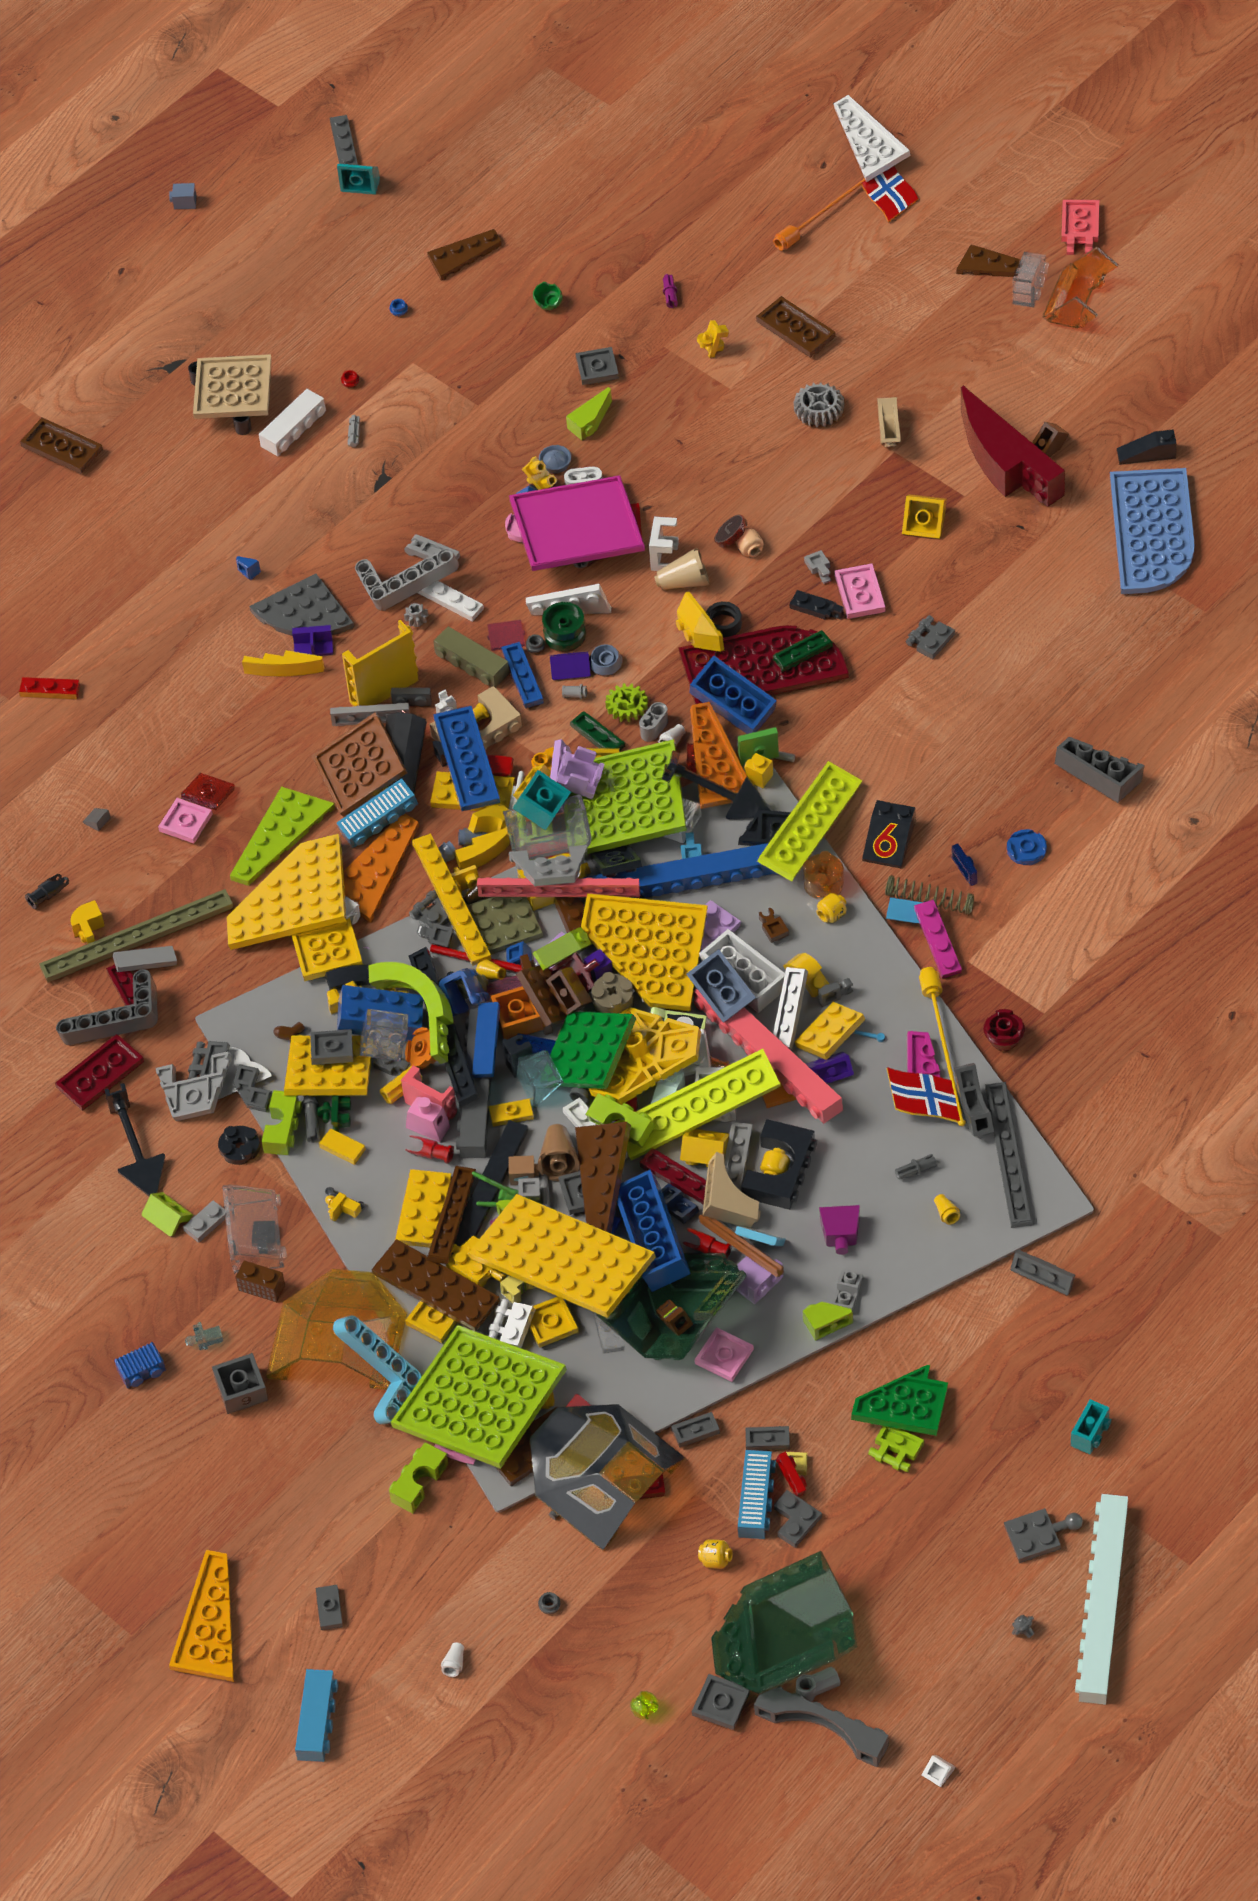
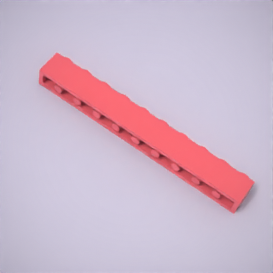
M697 988L693 990L695 999L693 1002L696 1008L703 1010L708 1019L718 1024L724 1034H728L737 1046H741L748 1056L761 1049L764 1050L785 1091L795 1096L798 1103L802 1107L805 1106L815 1119L818 1118L824 1124L843 1111L842 1097L746 1008L741 1009L723 1023Z

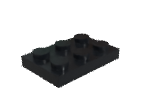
M629 844L590 853L591 861L602 876L614 877L619 872L625 871L630 873L642 867L641 859Z

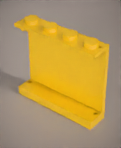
M401 620L398 621L400 635L359 659H356L349 650L342 653L349 700L353 706L378 705L391 697V688H407L419 681L417 674L419 670L416 665L417 657L414 653L415 644L412 639L413 631L409 625H405Z

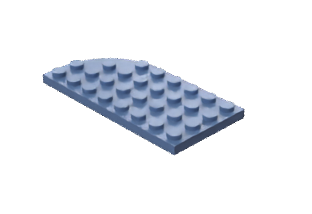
M1186 468L1110 472L1121 594L1153 592L1175 583L1186 573L1194 555V535Z

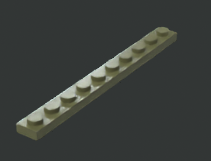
M226 889L39 963L40 969L47 983L111 958L113 957V952L131 950L233 909V903Z

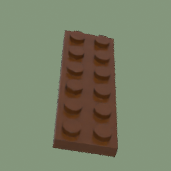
M396 1239L371 1269L372 1274L476 1332L498 1305L500 1297L440 1263L427 1261L428 1256Z

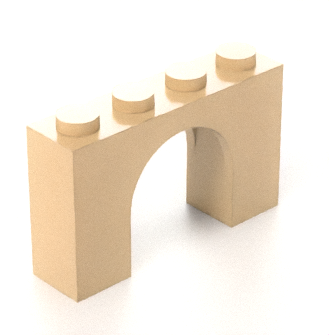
M494 686L478 695V702L484 705L491 720V723L485 729L479 731L486 750L487 747L501 741L507 735L521 728V715ZM434 721L429 724L431 737L441 742Z

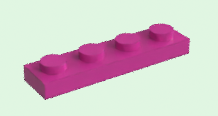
M934 899L914 905L915 913L942 979L961 973V966Z

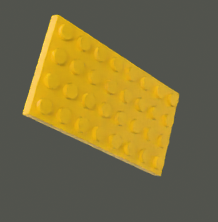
M518 1194L514 1196L468 1252L469 1257L477 1262L606 1318L610 1316L656 1258L655 1253L651 1250Z

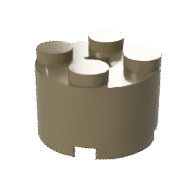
M611 972L604 973L592 987L595 1012L621 1013L629 1007L634 1008L631 981L622 975Z

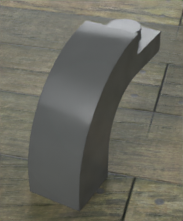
M975 1063L954 1067L959 1102L971 1134L975 1137L994 1132L991 1113L987 1109L982 1097Z

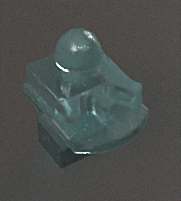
M201 1322L193 1325L195 1335H190L185 1339L186 1345L193 1346V1344H198L199 1350L208 1349L207 1346L223 1342L219 1326L203 1330Z

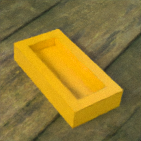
M331 1128L319 1143L321 1149L353 1165L356 1164L366 1150L365 1145Z

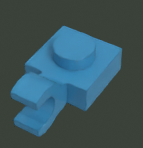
M685 833L686 845H681L682 859L701 856V844L694 843V833Z

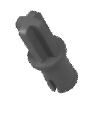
M929 1154L921 1159H912L911 1163L895 1169V1174L898 1179H903L913 1174L920 1175L921 1172L936 1167L937 1162L933 1154Z

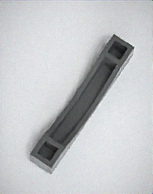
M766 1683L754 1704L756 1716L775 1724L785 1721H805L828 1728L848 1744L858 1760L874 1767H878L889 1746V1735L883 1730L866 1726L864 1722L858 1719L852 1720L845 1717L839 1711H831L821 1703L810 1702L800 1694L789 1693L776 1684Z

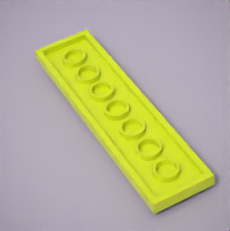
M828 761L761 853L757 862L793 881L858 790L862 780Z
M761 1049L636 1111L638 1114L643 1112L649 1115L655 1128L643 1148L628 1141L627 1152L630 1159L634 1160L648 1153L651 1148L656 1149L684 1135L686 1132H690L781 1087L764 1050ZM620 1119L614 1123L625 1122V1120Z

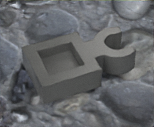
M850 978L844 979L840 984L834 982L818 989L821 1006L824 1007L840 1000L841 995L852 993L853 989L851 986H853Z

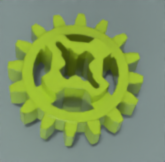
M623 683L621 688L616 685L615 691L609 690L610 695H606L605 705L608 714H613V719L620 717V722L624 719L630 722L631 718L638 720V714L644 715V710H647L648 698L645 691L640 690V686L633 688L631 683L629 687H626V684Z

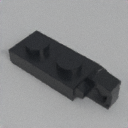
M799 590L796 591L789 603L790 608L824 620L830 617L841 620L844 615L843 606L838 605L834 601Z

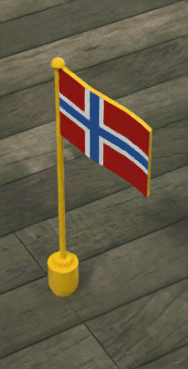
M926 967L920 971L919 981L923 996L931 998L933 1001L950 1080L929 1074L903 1072L887 1067L895 1110L903 1113L938 1117L957 1122L959 1126H965L966 1121L963 1120L936 1000V997L943 991L940 976L934 967Z

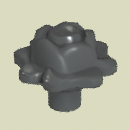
M1025 1615L1017 1617L1012 1623L1014 1627L1012 1634H1025L1027 1638H1030L1034 1634V1631L1031 1629L1034 1617H1026Z

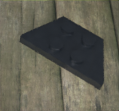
M758 810L754 815V819L747 825L744 834L739 837L738 845L755 846L769 843L791 812Z

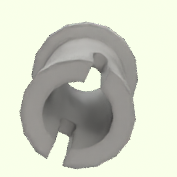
M580 684V686L563 685L562 697L580 698L582 700L587 697V686H583V684Z

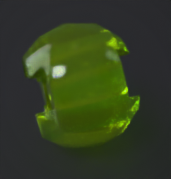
M640 1691L636 1699L633 1698L630 1703L631 1712L635 1717L646 1720L649 1719L648 1717L653 1712L656 1713L659 1706L656 1696L648 1691Z

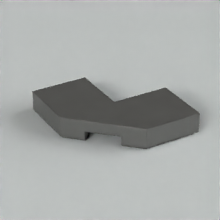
M239 1064L233 1081L239 1095L247 1108L267 1112L272 1091L255 1087L260 1072L259 1068Z

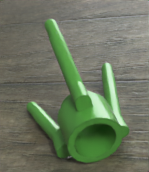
M472 1172L473 1176L501 1189L498 1196L500 1200H512L516 1194L519 1195V1190L506 1187L477 1172ZM477 1202L476 1205L497 1207V1202Z

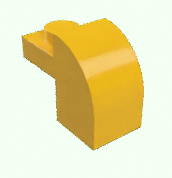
M95 900L79 906L71 916L74 937L79 936L82 943L86 942V944L94 942L95 938L92 931L105 926L102 914Z
M807 953L797 954L783 965L785 970L788 967L801 968L808 971L805 988L812 998L818 996V989L829 984L820 971L822 969L821 965Z

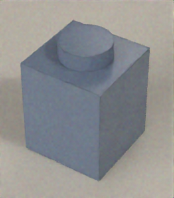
M195 183L173 184V189L169 192V200L173 202L174 209H196L197 194Z

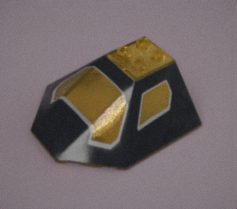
M619 1404L557 1407L529 1439L535 1497L602 1551L617 1536L616 1531L635 1503L665 1471L672 1474L685 1460L683 1455Z

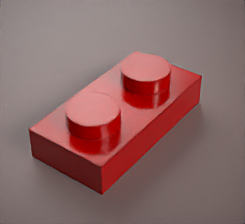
M786 1451L779 1454L776 1462L793 1494L797 1497L804 1495L807 1484L804 1477L798 1475L793 1457L791 1455L788 1456Z

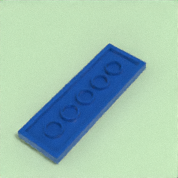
M472 706L433 714L461 812L500 803V797Z

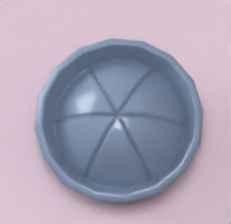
M551 445L540 452L539 461L544 462L549 473L558 474L568 468L571 461V453L564 446Z
M604 644L597 646L589 658L590 668L596 674H613L621 667L622 656L612 645Z

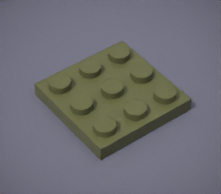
M492 897L467 905L491 955L504 951L506 948L522 941L528 943L543 938V933L527 897Z

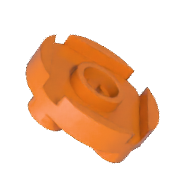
M425 1027L418 1028L413 1032L415 1036L412 1041L408 1040L406 1044L405 1059L411 1064L410 1066L414 1065L419 1069H424L430 1063L434 1064L436 1060L430 1054L429 1029Z

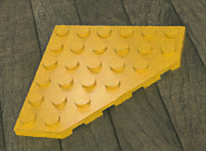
M339 834L300 843L227 916L228 946L230 950L346 922L342 847Z
M587 893L581 927L587 933L591 943L598 950L601 949L612 961V966L620 975L631 981L633 989L649 1007L691 1011L695 985L686 974L699 964V953L702 947L708 905Z

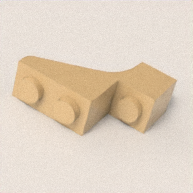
M897 397L878 398L880 444H885V447H895L897 443L901 442Z

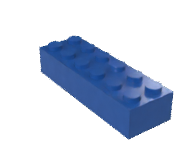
M651 1170L621 1183L617 1203L630 1241L655 1253L656 1258L642 1274L651 1291L653 1292L691 1274L660 1184Z

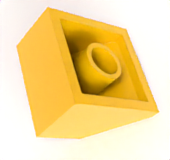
M907 495L902 534L940 539L947 499Z
M702 1129L686 1132L682 1137L680 1160L685 1161L688 1165L702 1163L708 1167V1162L718 1152L724 1154L725 1161L730 1134Z

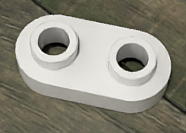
M598 467L570 469L564 475L566 485L602 479V471Z

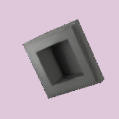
M94 808L84 819L83 823L100 831L111 818L109 810Z

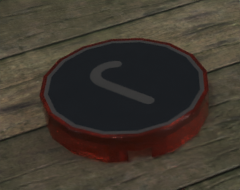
M739 514L724 522L715 534V543L722 548L726 544L729 546L735 543L744 534V526L748 525L745 517Z

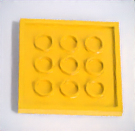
M352 1035L353 1062L312 1065L311 1036H291L284 1096L367 1095L374 1043L373 1037Z

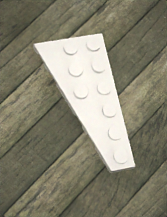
M849 95L834 103L837 116L866 182L911 156L908 148Z

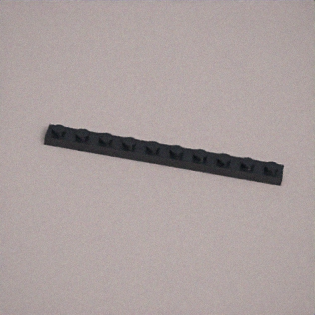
M424 947L410 954L408 957L411 965L439 986L440 980L428 948ZM453 1021V1024L446 1025L448 1028L447 1044L449 1053L448 1062L445 1063L457 1101L462 1107L480 1097Z

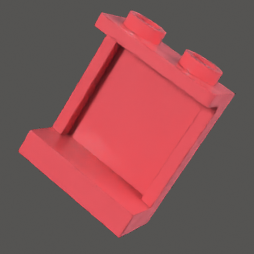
M413 1065L401 1079L405 1103L411 1106L417 1097H427L431 1102L444 1108L448 1121L453 1119L457 1113L454 1088L449 1086L444 1093H440L423 1084L420 1069Z

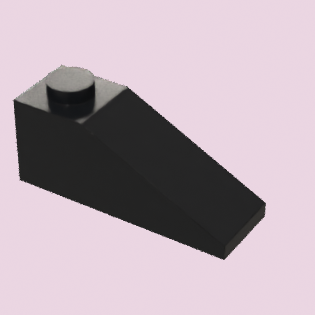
M1174 429L1154 431L1118 447L1116 451L1119 465L1176 459L1177 443Z

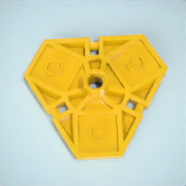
M631 1007L622 1011L621 1014H633L637 1019L608 1088H589L591 1096L596 1097L598 1093L603 1096L608 1094L615 1098L618 1104L622 1105L636 1097L637 1094L639 1095L644 1090H648L649 1087L652 1088L658 1081H664L668 1076L671 1077L675 1072H679L680 1069H684L698 1061L701 1031L698 1026L670 1018L663 1021L659 1015Z

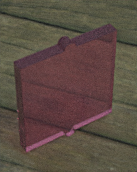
M521 620L487 624L489 632L487 638L490 640L491 651L502 650L501 647L520 642L522 647L525 646V631L522 630Z

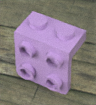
M747 1256L735 1266L747 1276L736 1291L754 1305L783 1278V1275L775 1277ZM775 1259L776 1262L783 1266V1264L780 1261Z

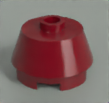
M999 1009L996 1010L995 1014L989 1018L987 1017L983 1030L986 1038L994 1048L1006 1051L1014 1048L1024 1035L1025 1026L1022 1018L1013 1014L1012 1010Z

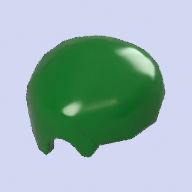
M542 282L535 287L533 299L541 309L553 310L562 301V291L556 284Z

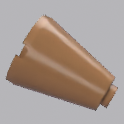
M553 1124L546 1131L538 1159V1170L542 1176L546 1174L549 1180L559 1181V1176L578 1172L580 1161L567 1128L561 1124Z

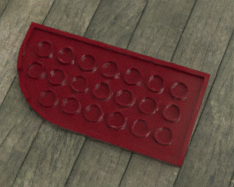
M792 625L770 627L724 637V651L721 652L695 648L693 645L678 647L689 687L713 656L769 695L849 678L843 655L834 642L833 647L783 672L773 660V655L818 632L813 629L809 631L798 629L797 626ZM692 695L695 704L703 703Z

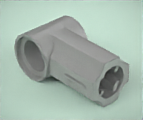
M829 1667L813 1675H801L796 1680V1693L812 1702L815 1696L840 1686L838 1673L835 1668Z

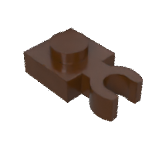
M768 908L769 916H764L762 912H759V920L763 923L762 929L771 943L789 936V930L781 917L774 918V910L772 908Z

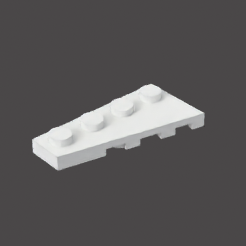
M600 584L526 598V605L531 615H543L549 606L558 602L576 604L582 609L583 614L611 613V606Z

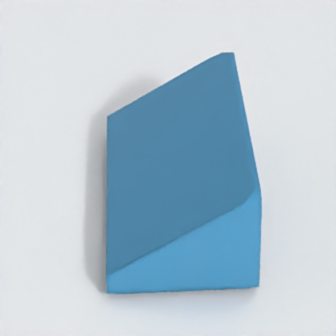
M890 897L886 919L919 923L914 905L923 902Z

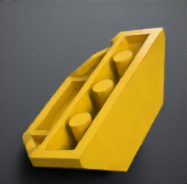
M689 591L685 592L677 610L678 619L676 620V626L678 630H682L686 640L690 641L695 648L724 651L722 634L717 630L712 620Z

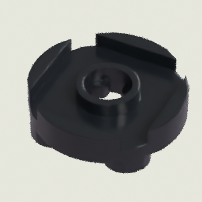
M228 1126L224 1129V1133L221 1134L218 1140V1149L225 1161L234 1165H242L248 1163L247 1160L252 1157L254 1159L258 1155L260 1141L254 1128ZM238 1142H242L244 1145H240V1148H236L235 1144Z

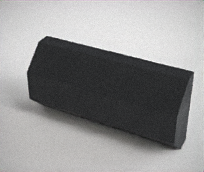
M396 712L387 715L385 729L407 771V774L401 778L414 794L427 721L414 714Z

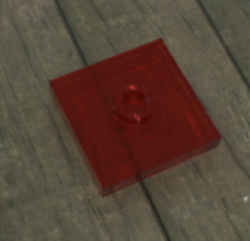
M199 773L183 790L181 799L217 810L235 790V784Z

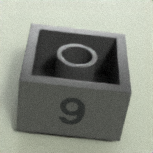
M253 1353L212 1366L215 1382L227 1414L268 1401L266 1388Z

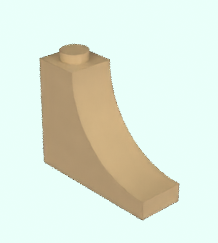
M716 1152L708 1162L702 1215L737 1226L751 1228L760 1218L761 1211L758 1210L759 1201L746 1196L733 1184L725 1168L724 1154Z

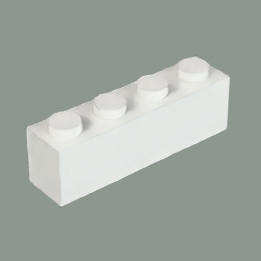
M306 389L259 433L261 447L276 456L286 451L292 442L297 440L307 428L312 426L313 422L326 411L324 398Z

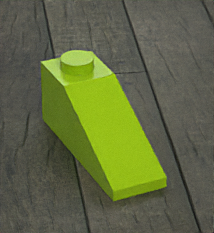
M607 387L566 416L567 429L581 441L591 436L600 425L612 402L611 389Z
M579 927L534 951L532 954L541 968L545 970L558 964L575 952L579 954L592 943L587 933L583 931L582 927Z

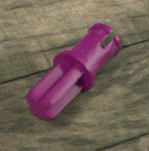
M665 274L663 278V294L666 297V306L674 308V306L678 305L677 287H675L673 275Z

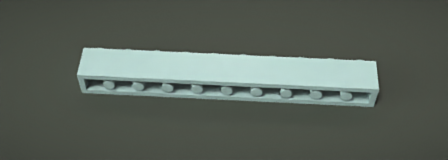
M1102 1494L1101 1502H1096L1095 1515H1099V1521H1094L1093 1534L1097 1535L1096 1541L1092 1540L1091 1554H1095V1557L1089 1563V1573L1093 1575L1092 1580H1087L1086 1593H1090V1600L1085 1599L1084 1613H1088V1619H1083L1082 1633H1086L1085 1639H1081L1080 1653L1084 1654L1083 1659L1078 1660L1077 1673H1081V1680L1076 1679L1075 1693H1079V1702L1106 1705L1128 1508L1127 1496Z

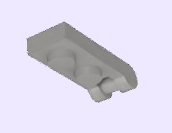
M414 535L411 539V544H408L404 549L408 555H416L423 559L445 548L451 549L457 560L460 557L459 551L420 535Z

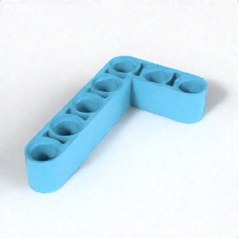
M347 1316L337 1319L333 1325L334 1333L391 1382L374 1411V1418L377 1423L381 1425L391 1423L396 1413L421 1379L420 1372L357 1317Z

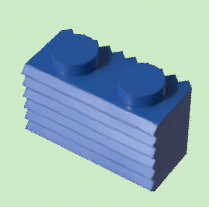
M153 1342L114 1360L117 1371L126 1388L131 1386L137 1387L144 1380L151 1377L157 1378L166 1371L164 1361Z

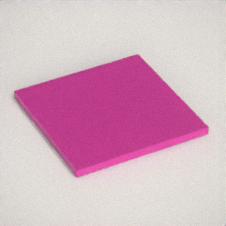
M620 475L509 495L511 507L532 571L645 551V545Z

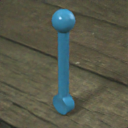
M859 1030L853 1032L854 1034L876 1038L878 1042L885 1040L883 1033L876 1035Z

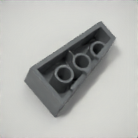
M1068 737L1057 747L1054 763L1117 803L1142 782L1145 766L1137 763V765L1128 762L1129 759L1122 756L1120 759L1111 756L1110 752L1106 750H1095L1093 745Z

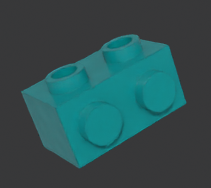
M1089 1399L1071 1432V1447L1088 1454L1092 1453L1094 1447H1099L1102 1440L1101 1434L1103 1431H1107L1111 1424V1419H1109L1110 1407Z

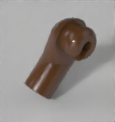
M297 1022L293 1027L277 1026L274 1028L273 1033L279 1039L290 1041L291 1036H298L305 1030V1027L301 1022Z

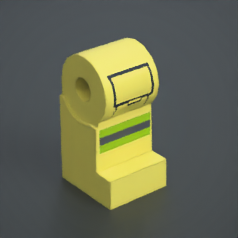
M510 1275L500 1282L501 1293L512 1304L514 1302L520 1303L521 1294L528 1289L535 1288V1286Z

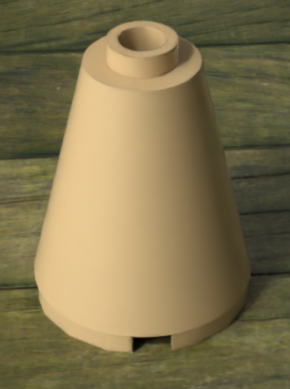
M693 549L658 570L657 576H654L657 587L661 586L662 590L709 585L707 571L702 562L699 549Z

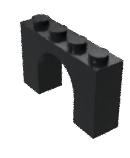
M766 1119L760 1134L761 1147L770 1150L780 1148L792 1158L794 1163L788 1171L779 1175H768L747 1170L741 1186V1192L760 1203L790 1210L793 1202H797L799 1196L798 1187L804 1183L805 1168L808 1169L810 1166L811 1151L815 1152L817 1139H815L814 1130Z

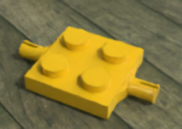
M472 1236L461 1246L454 1244L452 1251L454 1254L450 1257L449 1264H446L447 1268L479 1286L491 1277L500 1282L506 1278V1275L469 1257L468 1252L479 1240L475 1236Z

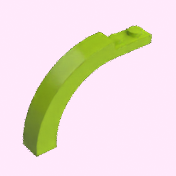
M380 962L369 965V983L376 989L407 988L420 993L428 1010L431 1057L440 1064L448 1062V1028L446 1025L453 1024V1016L447 997L440 987L420 970L404 963Z

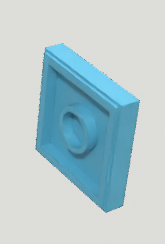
M737 1226L735 1231L736 1235L773 1246L782 1247L786 1241L785 1238L743 1226Z

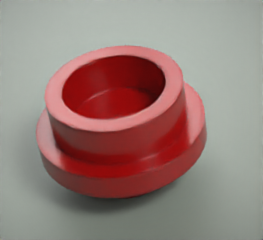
M347 370L341 376V383L345 387H354L360 380L359 375L353 370Z

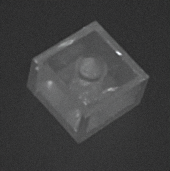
M367 1009L360 1040V1056L401 1062L408 1032V1015Z

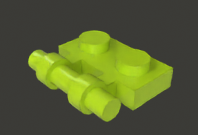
M883 1426L875 1439V1444L881 1447L879 1450L871 1447L868 1455L874 1457L875 1461L892 1465V1468L899 1471L901 1469L908 1472L911 1464L904 1462V1460L908 1458L914 1461L924 1445V1440L901 1429ZM888 1450L897 1453V1457L895 1458L887 1454Z

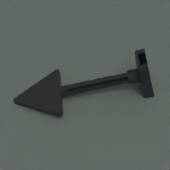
M674 750L671 753L669 764L664 766L662 780L669 783L673 775L680 778L684 777L732 800L733 803L726 814V819L754 818L758 810L772 811L748 777L745 778L739 791L736 793L686 769L685 766L678 763L680 753Z
M122 1083L120 1084L121 1090L110 1093L108 1088L104 1089L110 1114L115 1112L119 1114L136 1160L133 1164L119 1168L118 1173L150 1197V1194L158 1193L165 1154L162 1153L144 1159L127 1114L130 1104L125 1084Z

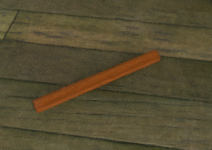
M699 1215V1222L775 1277H780L784 1274L785 1271L782 1265L741 1236L736 1235L734 1231L720 1221Z

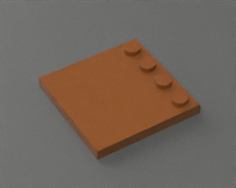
M376 712L312 755L339 813L343 817L407 774Z

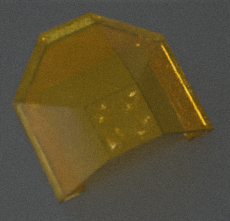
M331 1269L283 1301L266 1378L287 1380L290 1366L299 1360L341 1363L369 1378L370 1388L387 1390L391 1382L334 1333L333 1325L337 1319L355 1316L399 1354L407 1313L372 1272Z

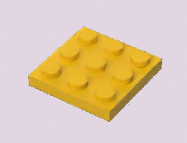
M347 918L346 922L292 935L304 982L324 977L326 972L337 968L363 965L350 918Z

